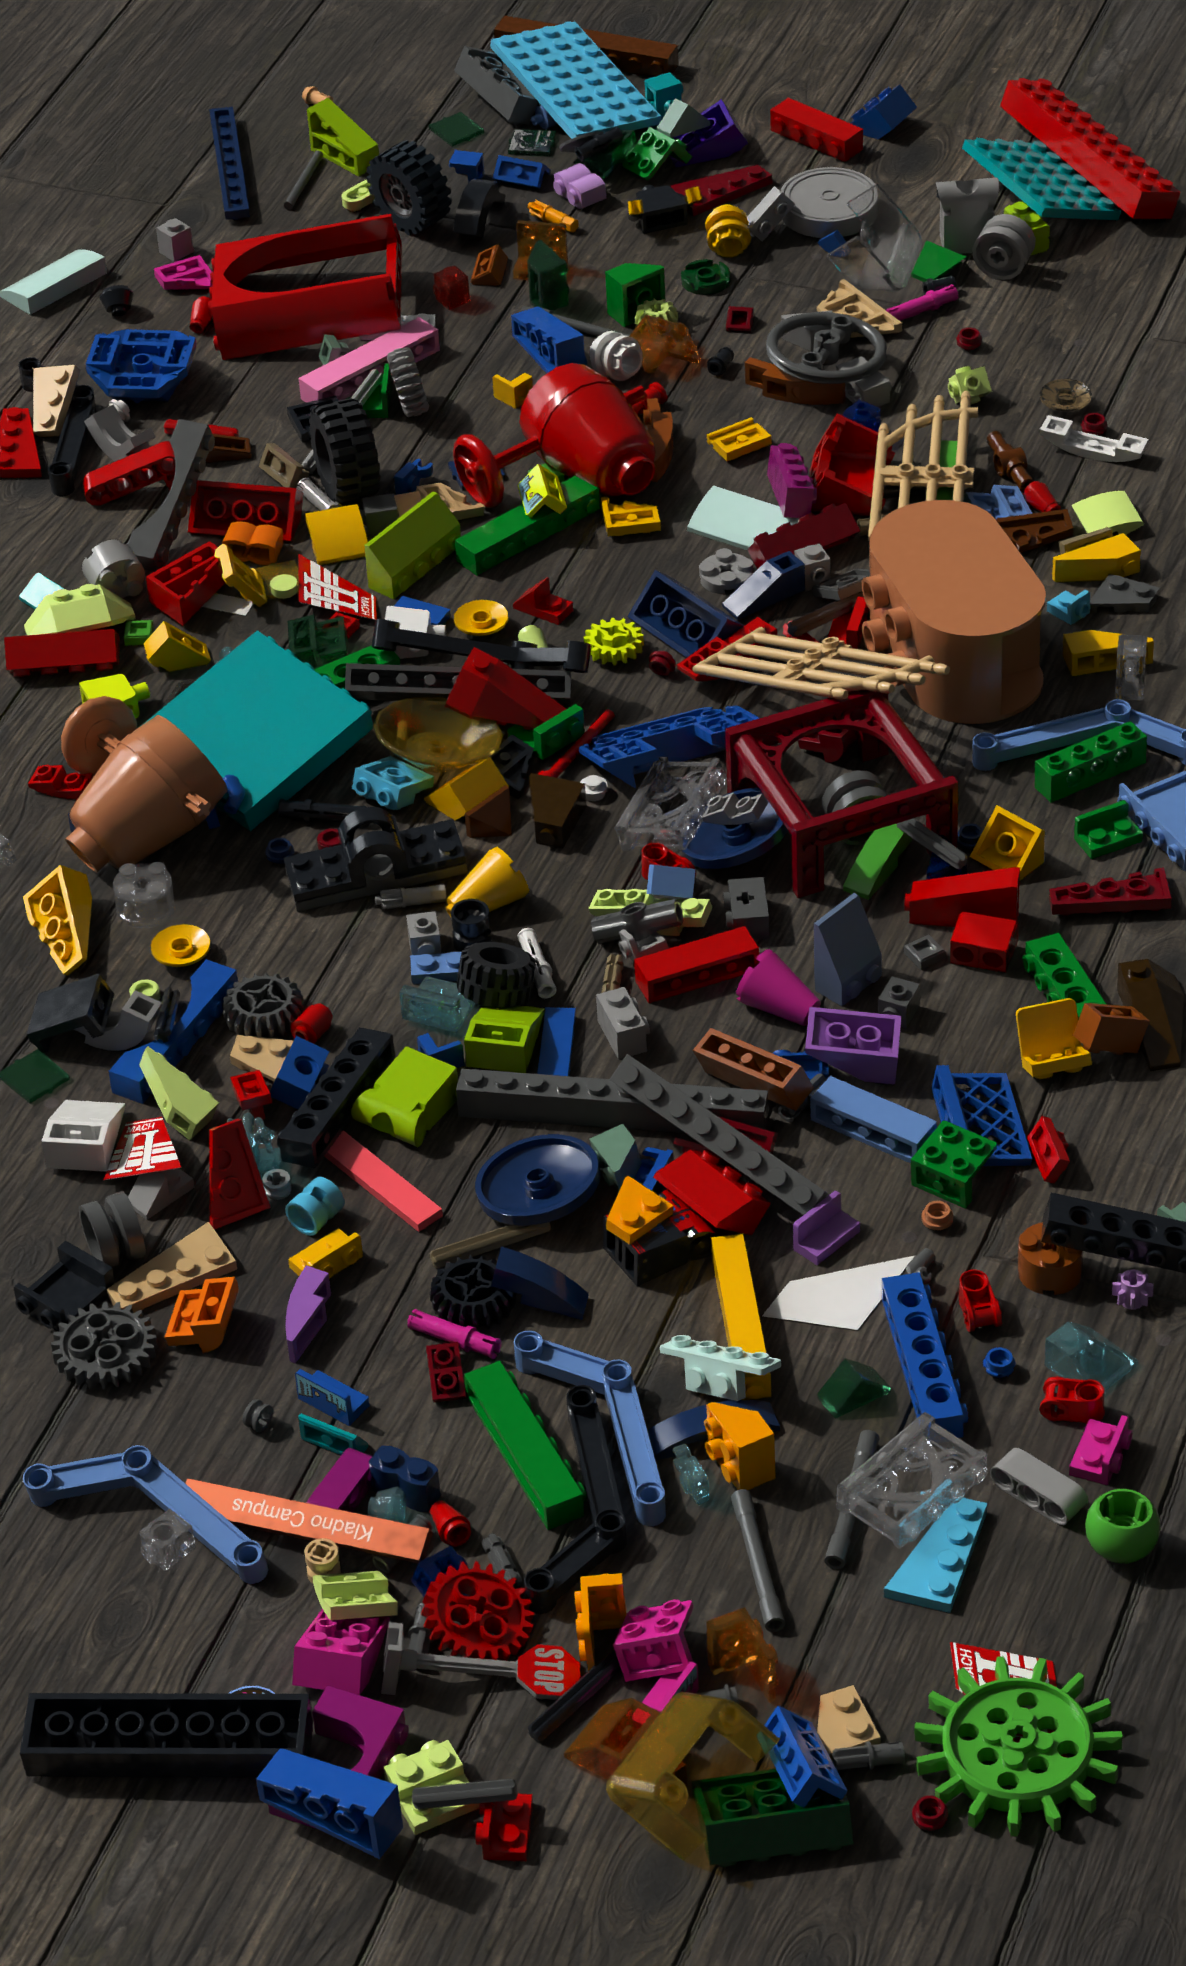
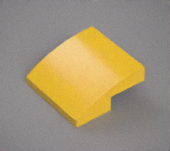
M358 504L305 513L306 523L312 539V548L318 565L366 557L364 545L368 541Z

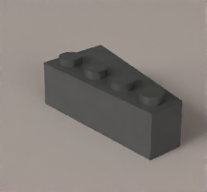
M464 46L454 71L502 114L509 123L529 125L539 103L495 52Z

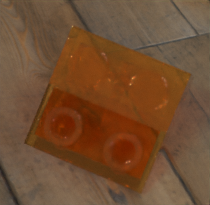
M633 1698L605 1704L565 1751L564 1758L624 1788L649 1757V1745L658 1736L662 1735L661 1712Z

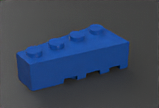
M539 306L511 315L512 336L546 373L558 366L569 363L587 366V358L584 353V336L582 333Z
M282 1748L278 1750L256 1778L260 1801L378 1859L383 1856L403 1829L398 1785Z

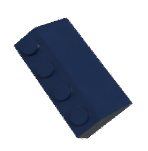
M658 570L653 572L627 616L686 658L715 637L725 640L744 627L676 579Z

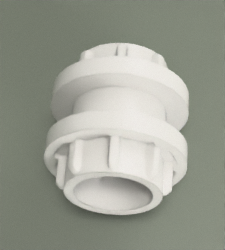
M607 331L599 335L590 347L592 367L601 375H608L612 379L624 381L633 377L642 366L643 356L640 345L632 337L615 331Z

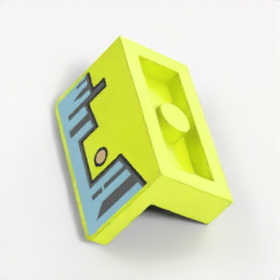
M537 464L518 484L525 514L530 518L544 504L559 514L567 508L558 476L540 464Z

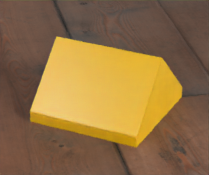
M996 805L970 857L992 870L1019 867L1021 881L1044 862L1045 831Z

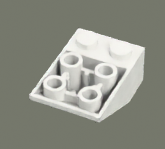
M65 1100L48 1119L42 1138L46 1168L107 1171L125 1111V1103Z

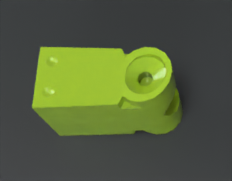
M405 1046L377 1079L374 1089L364 1091L356 1099L351 1109V1116L358 1122L381 1132L389 1133L397 1139L419 1147L425 1138L426 1131L430 1130L457 1101V1067Z

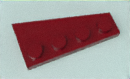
M754 165L671 185L670 187L675 192L685 196V190L699 186L702 200L696 201L687 210V213L695 216L772 184V174L761 166Z
M1164 867L1154 869V874L1142 876L1141 872L1129 874L1128 879L1115 881L1112 877L1101 879L1097 885L1093 886L1083 882L1049 889L1052 915L1068 916L1075 913L1100 914L1113 911L1127 913L1133 910L1159 911L1161 909H1171V895Z

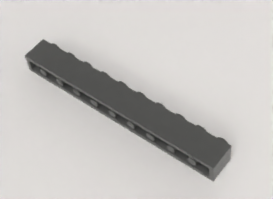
M461 1069L456 1088L458 1117L608 1128L624 1124L627 1129L685 1133L609 1079ZM672 1084L716 1116L767 1129L769 1117L768 1090Z

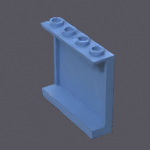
M1186 771L1135 792H1132L1124 783L1119 784L1117 802L1125 800L1129 804L1128 816L1135 822L1136 826L1142 829L1155 845L1165 851L1171 861L1176 862L1185 871Z

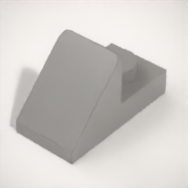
M180 1168L140 1174L128 1198L134 1211L148 1220L195 1188L194 1180Z

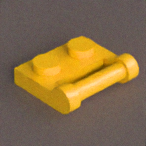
M220 545L216 549L214 556L221 562L224 582L229 587H235L246 601H252L255 605L261 607L267 602L261 573L254 568L250 569L233 555L232 550L227 545Z

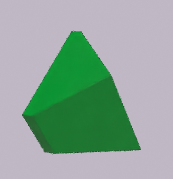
M926 240L911 272V277L922 282H926L929 278L933 280L940 279L959 265L966 256Z

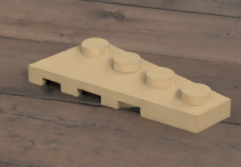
M207 1222L107 1289L108 1298L113 1306L120 1302L121 1309L123 1310L127 1306L132 1305L134 1313L179 1294L180 1290H189L204 1284L205 1279L218 1278L237 1270L235 1258L214 1228Z

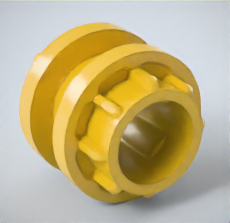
M728 204L713 209L705 221L709 248L717 253V255L723 257H735L743 253V250L748 247L751 241L747 214L739 209V207Z

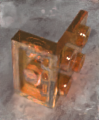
M519 220L516 224L518 259L513 269V279L562 283L568 269L566 225Z
M645 315L629 336L634 338L640 345L643 356L642 366L647 373L654 374L667 356L697 364L701 360L688 328L680 322L675 323L664 320L661 317L656 318Z
M745 1607L706 1621L708 1666L713 1675L732 1671L746 1664L767 1701H775V1687L779 1685L775 1672L778 1656L771 1643L766 1644L763 1639V1631L759 1621L756 1618L752 1619Z

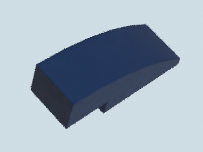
M501 1246L491 1287L522 1294L520 1304L580 1320L583 1319L589 1296L587 1291L575 1281L544 1262Z

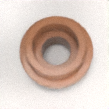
M932 1201L922 1211V1223L932 1230L946 1229L953 1223V1212L947 1203Z

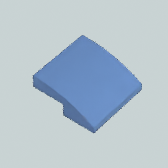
M993 485L991 493L966 492L963 502L983 508L995 519L1033 514L1018 486Z

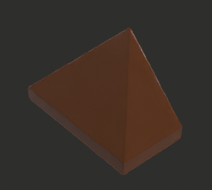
M504 785L465 813L468 837L512 836L510 792L508 786Z

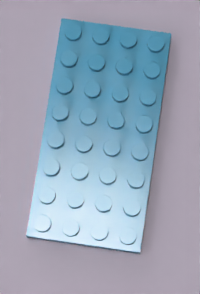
M575 21L491 39L490 48L571 139L591 132H607L615 126L624 133L659 125L661 122V115Z

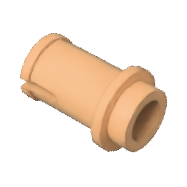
M314 86L306 87L302 93V99L308 105H315L326 98L333 101V97L319 92Z

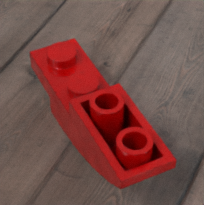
M756 617L725 640L715 637L678 663L677 669L695 681L720 679L718 677L696 674L692 671V668L759 627H763L766 630V634L777 635V628ZM753 643V644H752V645L763 646V647L766 646V645H764V644H758V643ZM738 653L735 654L736 656L759 659V657L743 655ZM722 664L716 665V666H720V667H726V668L737 669V670H742V669H744V668H739V667H734V666H728V665H722Z

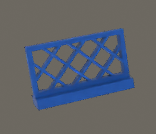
M937 1065L931 1089L940 1121H948L966 1130H969V1127L973 1124L984 1130L980 1136L988 1138L992 1135L1003 1141V1143L997 1146V1149L983 1166H1031V1152L1007 1074L951 1073L949 1065ZM956 1084H965L972 1089L967 1093L958 1088ZM1000 1084L1001 1090L995 1092L986 1085ZM979 1092L990 1100L984 1103L974 1096ZM968 1103L978 1109V1111L973 1114L962 1106ZM998 1103L1007 1108L1008 1111L1003 1114L992 1106ZM987 1114L997 1121L991 1125L980 1117ZM1004 1124L1014 1130V1132L1009 1135L998 1128ZM1011 1146L1020 1151L1021 1154H1010L1005 1149Z

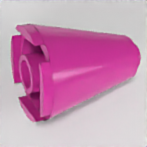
M770 949L763 951L756 958L760 963L754 969L749 966L744 973L736 990V995L739 996L736 999L745 1005L796 1024L808 1025L809 1007L820 1008L821 1001L775 952Z

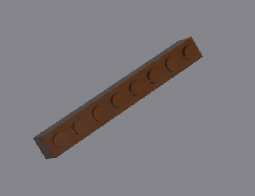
M504 15L494 28V39L503 35H513L527 30L532 31L558 24ZM582 29L622 72L656 77L669 72L673 74L679 65L678 45Z

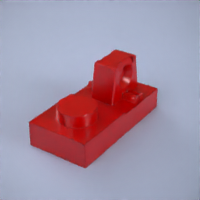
M256 1070L230 1077L233 1091L242 1111L250 1109L254 1122L266 1119L263 1105L271 1104L272 1099L261 1071Z
M1041 1116L1028 1135L1027 1141L1043 1180L1055 1184L1070 1162L1066 1152L1069 1145L1064 1137V1133L1056 1131L1057 1129L1054 1127L1051 1118Z

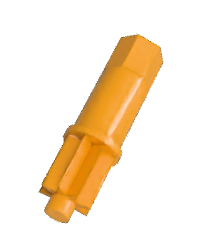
M538 200L529 202L527 208L530 209L529 213L544 222H549L570 232H575L579 227V220L554 209L550 205Z

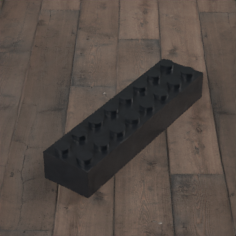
M29 1693L20 1756L27 1777L257 1778L280 1748L310 1757L313 1710L309 1694Z

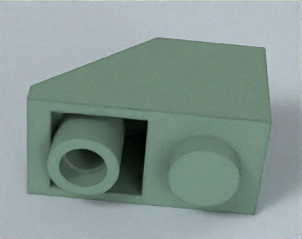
M624 1124L589 1139L591 1147L597 1155L606 1184L609 1187L613 1185L618 1192L625 1177L630 1176L634 1179L642 1164L636 1141Z

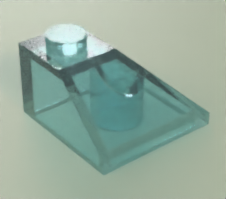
M1066 1322L1045 1339V1366L1063 1378L1096 1380L1102 1384L1104 1391L1138 1365L1136 1358L1089 1326Z

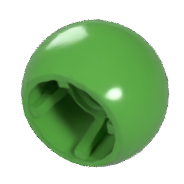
M1115 1489L1100 1495L1089 1508L1085 1521L1087 1539L1093 1550L1104 1559L1120 1564L1136 1562L1146 1557L1157 1544L1161 1530L1159 1514L1153 1503L1146 1496L1130 1489Z

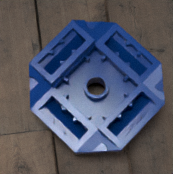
M125 329L114 331L108 335L105 333L96 334L86 361V370L89 376L111 399L134 401L136 404L141 401L168 402L179 382L188 376L197 347L196 337H188L179 331Z

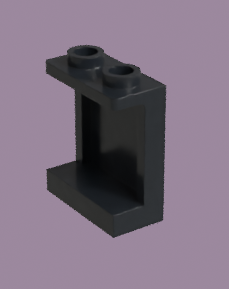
M99 973L38 994L26 1035L42 1054L48 1052L53 1036L84 1026L92 1038L102 1036L115 994Z
M68 1241L63 1242L57 1248L59 1262L29 1288L20 1283L13 1287L16 1299L15 1304L19 1311L36 1318L46 1328L54 1329L57 1332H60L59 1323L68 1324L67 1315L78 1317L79 1308L88 1312L90 1311V1304H94L97 1307L108 1297L107 1289L115 1284L113 1268Z

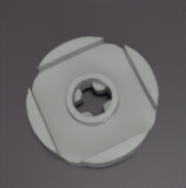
M727 548L717 550L715 555L707 557L699 565V576L702 586L708 591L717 594H725V590H737L753 574V561L740 554L732 553Z

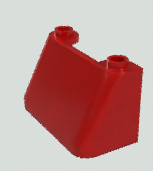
M838 413L836 414L813 455L809 477H812L813 487L817 489L816 504H812L811 512L821 513V510L830 504L835 503L836 506L846 503L852 515L870 516L878 440L877 431ZM893 445L887 449V466L890 465L895 451H892ZM885 498L882 499V509L886 502Z

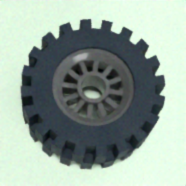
M405 140L372 159L366 171L370 175L366 178L367 183L371 184V187L368 188L369 192L375 196L373 200L375 206L379 205L382 209L380 214H392L393 222L396 223L399 231L405 230L407 235H415L447 216L446 214L451 210L449 206L452 204V199L448 197L451 194V188L445 184L448 182L446 175L442 176L440 172L442 170L441 165L434 163L435 157L431 153L427 155L426 148L422 145L417 147V142L411 141L409 143L408 140Z

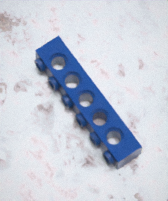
M920 1272L882 1278V1303L923 1442L929 1443L963 1437V1423H968L967 1407L965 1403L959 1402V1398H961L958 1379H952L951 1376L953 1374L952 1358L944 1353L946 1350L945 1336L943 1331L938 1332L937 1327H939L938 1313L936 1308L930 1307L932 1297L929 1285L923 1284Z

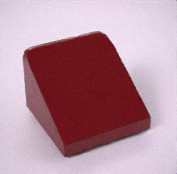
M728 306L726 331L751 332L755 318L754 308Z

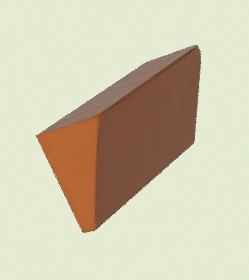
M499 244L478 253L470 281L472 285H501L508 257Z

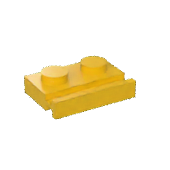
M752 417L707 434V443L709 445L712 444L713 449L726 461L736 459L772 444L771 435L758 423L755 424Z

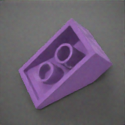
M809 1007L805 1053L862 1081L895 1084L901 1016Z

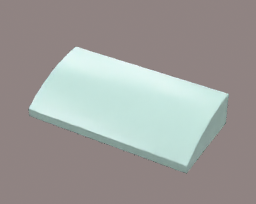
M76 250L1 290L0 297L31 315L107 274L105 257L90 250Z
M712 486L696 508L687 526V531L747 550L754 543L753 539L759 534L768 532L770 535L775 533L779 526L788 522L794 525L799 522L800 518L783 517L779 506Z

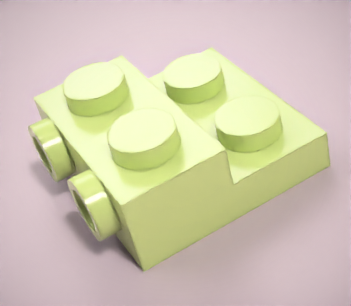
M431 1740L425 1743L419 1752L410 1756L397 1754L389 1760L388 1765L383 1766L385 1781L398 1785L401 1812L415 1835L479 1808V1804L416 1809L413 1805L412 1792L416 1787L469 1783L464 1774L463 1764L449 1740L441 1743L437 1740Z

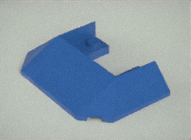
M739 706L725 707L726 712H723L721 709H713V707H704L597 735L592 739L593 745L589 747V744H583L579 747V752L636 789L634 774L726 750L725 728L756 720L759 717Z

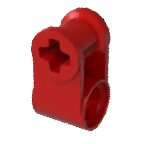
M649 843L642 848V876L646 880H648L649 865L681 866V868L695 869L691 861L666 848L663 844Z
M976 1269L965 1271L961 1274L959 1280V1305L963 1312L967 1331L974 1332L975 1328L989 1325L1001 1327L1002 1316L1000 1306L994 1296L987 1275Z
M1057 1376L1050 1377L1044 1382L1043 1391L1045 1399L1040 1403L1039 1408L1040 1414L1044 1418L1051 1421H1072L1088 1424L1089 1419L1097 1421L1103 1419L1105 1415L1104 1387L1098 1381L1091 1379H1068ZM1056 1386H1058V1392H1057V1393H1055V1387H1056ZM1055 1405L1058 1407L1056 1412L1054 1411Z

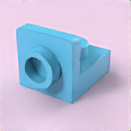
M1065 590L1047 602V612L1072 625L1090 613V592L1084 590L1075 596Z

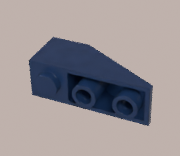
M790 551L767 560L722 603V607L739 620L804 591L805 564Z

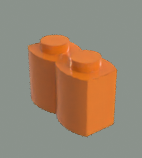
M233 522L230 524L222 544L227 545L232 550L233 555L242 562L250 560L259 565L275 564L283 547V531L281 528L273 525L255 526L248 522Z

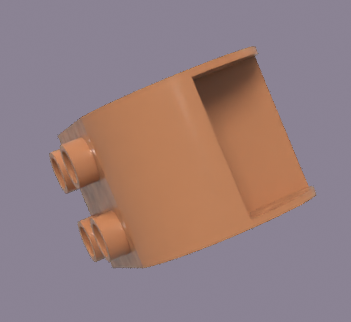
M931 500L913 503L898 508L883 517L876 524L870 536V576L862 579L863 596L870 609V620L862 624L865 645L868 651L881 652L883 654L918 660L930 655L935 663L945 664L950 667V672L947 675L919 672V674L926 678L925 683L922 685L893 682L891 684L894 687L903 685L915 704L926 713L955 723L983 724L1000 721L1014 716L1032 705L1041 694L1044 684L1039 660L1041 612L1045 606L1046 591L1040 579L996 519L981 507L954 500ZM885 666V668L899 669L897 667Z

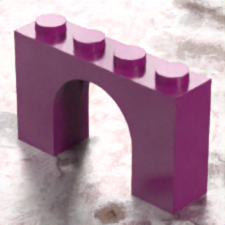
M328 1685L312 1711L315 1734L344 1742L357 1748L363 1756L351 1770L377 1779L381 1778L384 1773L383 1766L388 1765L398 1745L402 1746L408 1736L409 1726L405 1723L404 1709ZM268 1805L269 1814L313 1827Z

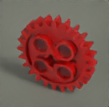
M475 1561L472 1569H469L465 1562H461L458 1571L450 1565L446 1574L439 1572L435 1582H430L422 1601L425 1605L421 1615L427 1617L423 1626L427 1629H433L429 1637L430 1640H441L438 1648L440 1651L448 1647L452 1649L450 1656L460 1654L468 1658L497 1660L499 1657L500 1660L508 1661L510 1654L516 1656L521 1646H525L529 1638L528 1635L533 1628L531 1620L534 1612L528 1610L532 1601L530 1599H522L525 1588L515 1589L513 1586L517 1579L514 1577L506 1581L504 1579L505 1570L502 1569L498 1574H495L490 1563L486 1570H481L478 1561Z

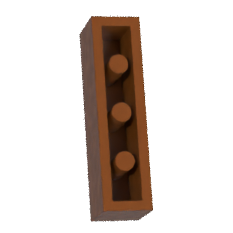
M712 1028L709 1029L693 1049L694 1054L707 1074L743 1089L768 1090L769 1100L795 1111L814 1089L801 1065Z

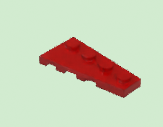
M4 408L0 420V478L42 477L29 408Z

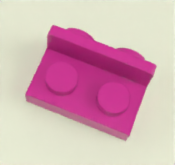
M1122 1415L1117 1426L1089 1419L1069 1465V1475L1108 1485L1112 1474H1118L1123 1459L1122 1450H1128L1131 1444L1133 1431L1128 1429L1129 1417Z

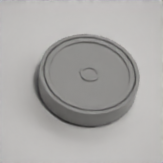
M837 167L807 170L791 177L780 190L795 203L782 219L783 222L790 229L806 236L823 238L836 230L843 237L853 235L869 227L878 215L877 186L869 177L854 170Z

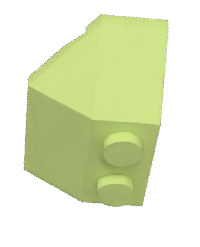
M85 584L79 589L69 591L61 589L53 592V594L46 595L24 624L26 635L80 632L109 627L136 618L133 608L128 601L100 584Z

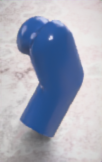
M228 774L223 778L228 789L226 793L229 794L223 808L230 814H236L246 792L238 777Z

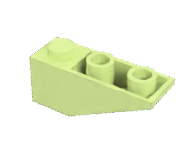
M149 1046L146 1047L139 1066L166 1122L190 1141L213 1119L219 1102L214 1099L211 1093L201 1089L191 1081L186 1073L179 1071L171 1065L162 1054L155 1052Z

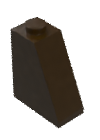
M531 773L529 782L536 843L564 848L586 807L585 783Z

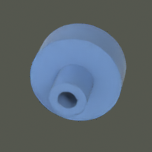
M543 106L536 107L535 115L531 117L533 125L539 124L543 129L555 126L556 121Z

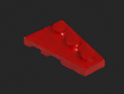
M238 1118L209 1129L211 1226L217 1229L271 1208L242 1119Z

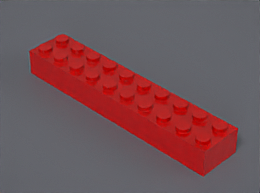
M1025 78L1008 80L1000 104L1003 110L1132 219H1172L1181 192L1173 186L1171 181L1164 179L1158 170L1151 168L1145 163V159L1135 155L1130 147L1118 141L1117 136L1110 134L1104 129L1105 127L1102 124L1095 122L1089 113L1083 112L1078 107L1077 103L1066 98L1065 93L1054 88L1049 80L1041 78L1038 81H1030Z

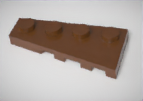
M1068 509L996 519L1020 553L1073 536L1074 528Z

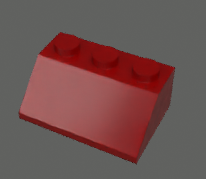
M690 1149L655 1173L653 1178L716 1228L753 1235L771 1204L761 1196L763 1191L749 1182L745 1183L740 1179L742 1176L740 1172L732 1167L723 1166L719 1163L721 1158L707 1149H704L703 1152Z

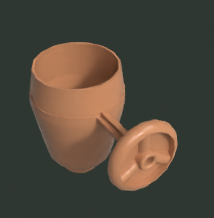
M102 696L84 702L66 720L61 735V751L67 764L81 775L92 773L93 778L70 810V819L76 829L65 838V841L72 851L96 873L107 863L116 869L125 870L186 834L207 818L228 791L225 781L201 750L178 727L160 715L155 716L137 728V721L131 708L120 699Z

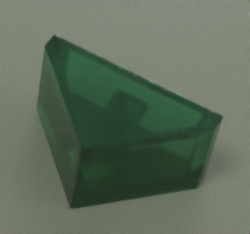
M844 1358L817 1393V1398L836 1419L890 1393L891 1387L873 1367Z

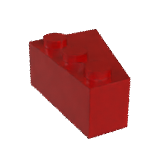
M209 541L146 576L149 602L183 626L225 584L222 578L221 562L214 556L218 547Z

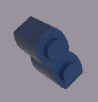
M380 1446L369 1460L371 1486L378 1495L391 1500H400L408 1508L419 1512H429L431 1506L441 1497L438 1469L431 1462L421 1458L409 1457L404 1451L392 1446Z

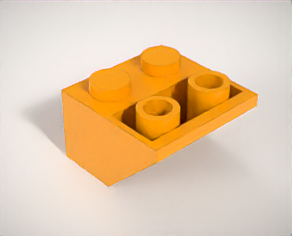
M715 1402L706 1404L707 1419L704 1420V1426L708 1433V1442L705 1443V1448L712 1461L716 1460L721 1466L725 1480L728 1483L732 1482L737 1490H749L775 1479L774 1432L759 1412Z

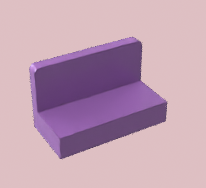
M832 1192L793 1224L794 1251L815 1265H819L860 1232V1222L841 1210V1194L839 1192Z

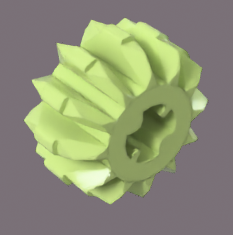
M654 298L653 301L646 300L644 304L638 305L635 324H637V329L640 330L641 334H648L649 338L652 336L659 338L661 335L669 336L670 332L676 331L678 312L676 307L673 306V302H665V299L659 301Z

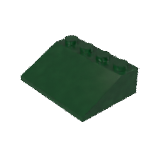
M776 1769L691 1781L705 1852L710 1866L728 1867L736 1864L738 1861L745 1860L761 1862L770 1860L773 1856L785 1854L802 1856L807 1854L808 1851L819 1849L836 1851L846 1845L854 1844L850 1804L846 1794L841 1800L818 1788L805 1808L792 1802Z

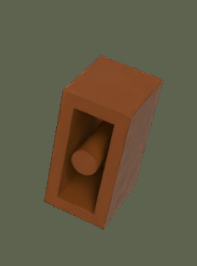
M1085 1003L1073 1036L1083 1044L1082 1047L1092 1053H1100V1051H1110L1117 1055H1123L1124 1052L1138 1053L1150 1020L1131 1006Z

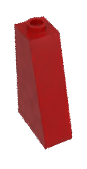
M1011 867L914 881L911 894H905L904 911H909V923L955 927L959 914L969 912L1016 920L1014 932L1019 916L1020 868Z

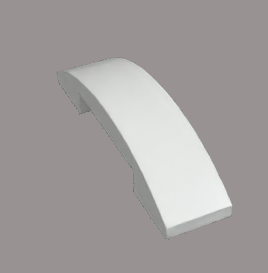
M1050 415L1047 416L1039 431V434L1046 440L1067 452L1084 458L1106 462H1125L1139 459L1149 442V439L1123 433L1118 441L1073 430V421Z

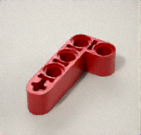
M170 441L158 443L86 474L83 479L86 501L91 505H102L162 479L169 490H171L175 477L176 462Z

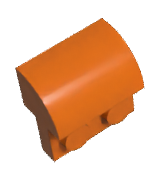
M235 1277L205 1279L202 1289L180 1290L164 1337L168 1346L199 1344L202 1352L205 1353L213 1351L221 1345L238 1295L239 1287Z

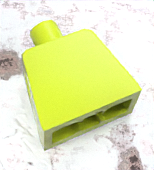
M123 674L79 682L82 704L89 699L102 696L120 699L131 708L135 719L140 715L138 701L150 698V691L146 682L131 686Z

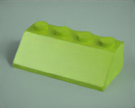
M431 492L364 545L369 589L395 599L455 551V540L461 537L460 523L438 493Z

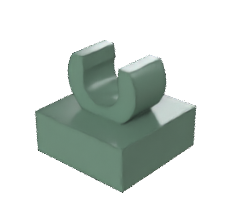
M324 335L318 357L322 364L325 365L343 356L340 355L341 352H349L350 349L346 343H338L334 335Z

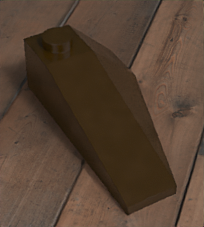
M1149 959L1118 963L1117 991L1123 1006L1134 1007L1150 1020L1140 1045L1150 1071L1180 1067L1184 994L1176 976Z

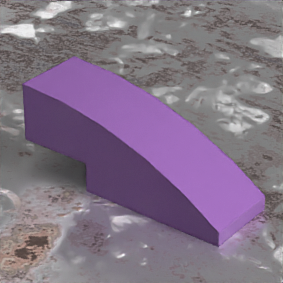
M307 1265L294 1285L286 1311L285 1326L289 1360L295 1364L327 1321L325 1303L331 1296L329 1273Z

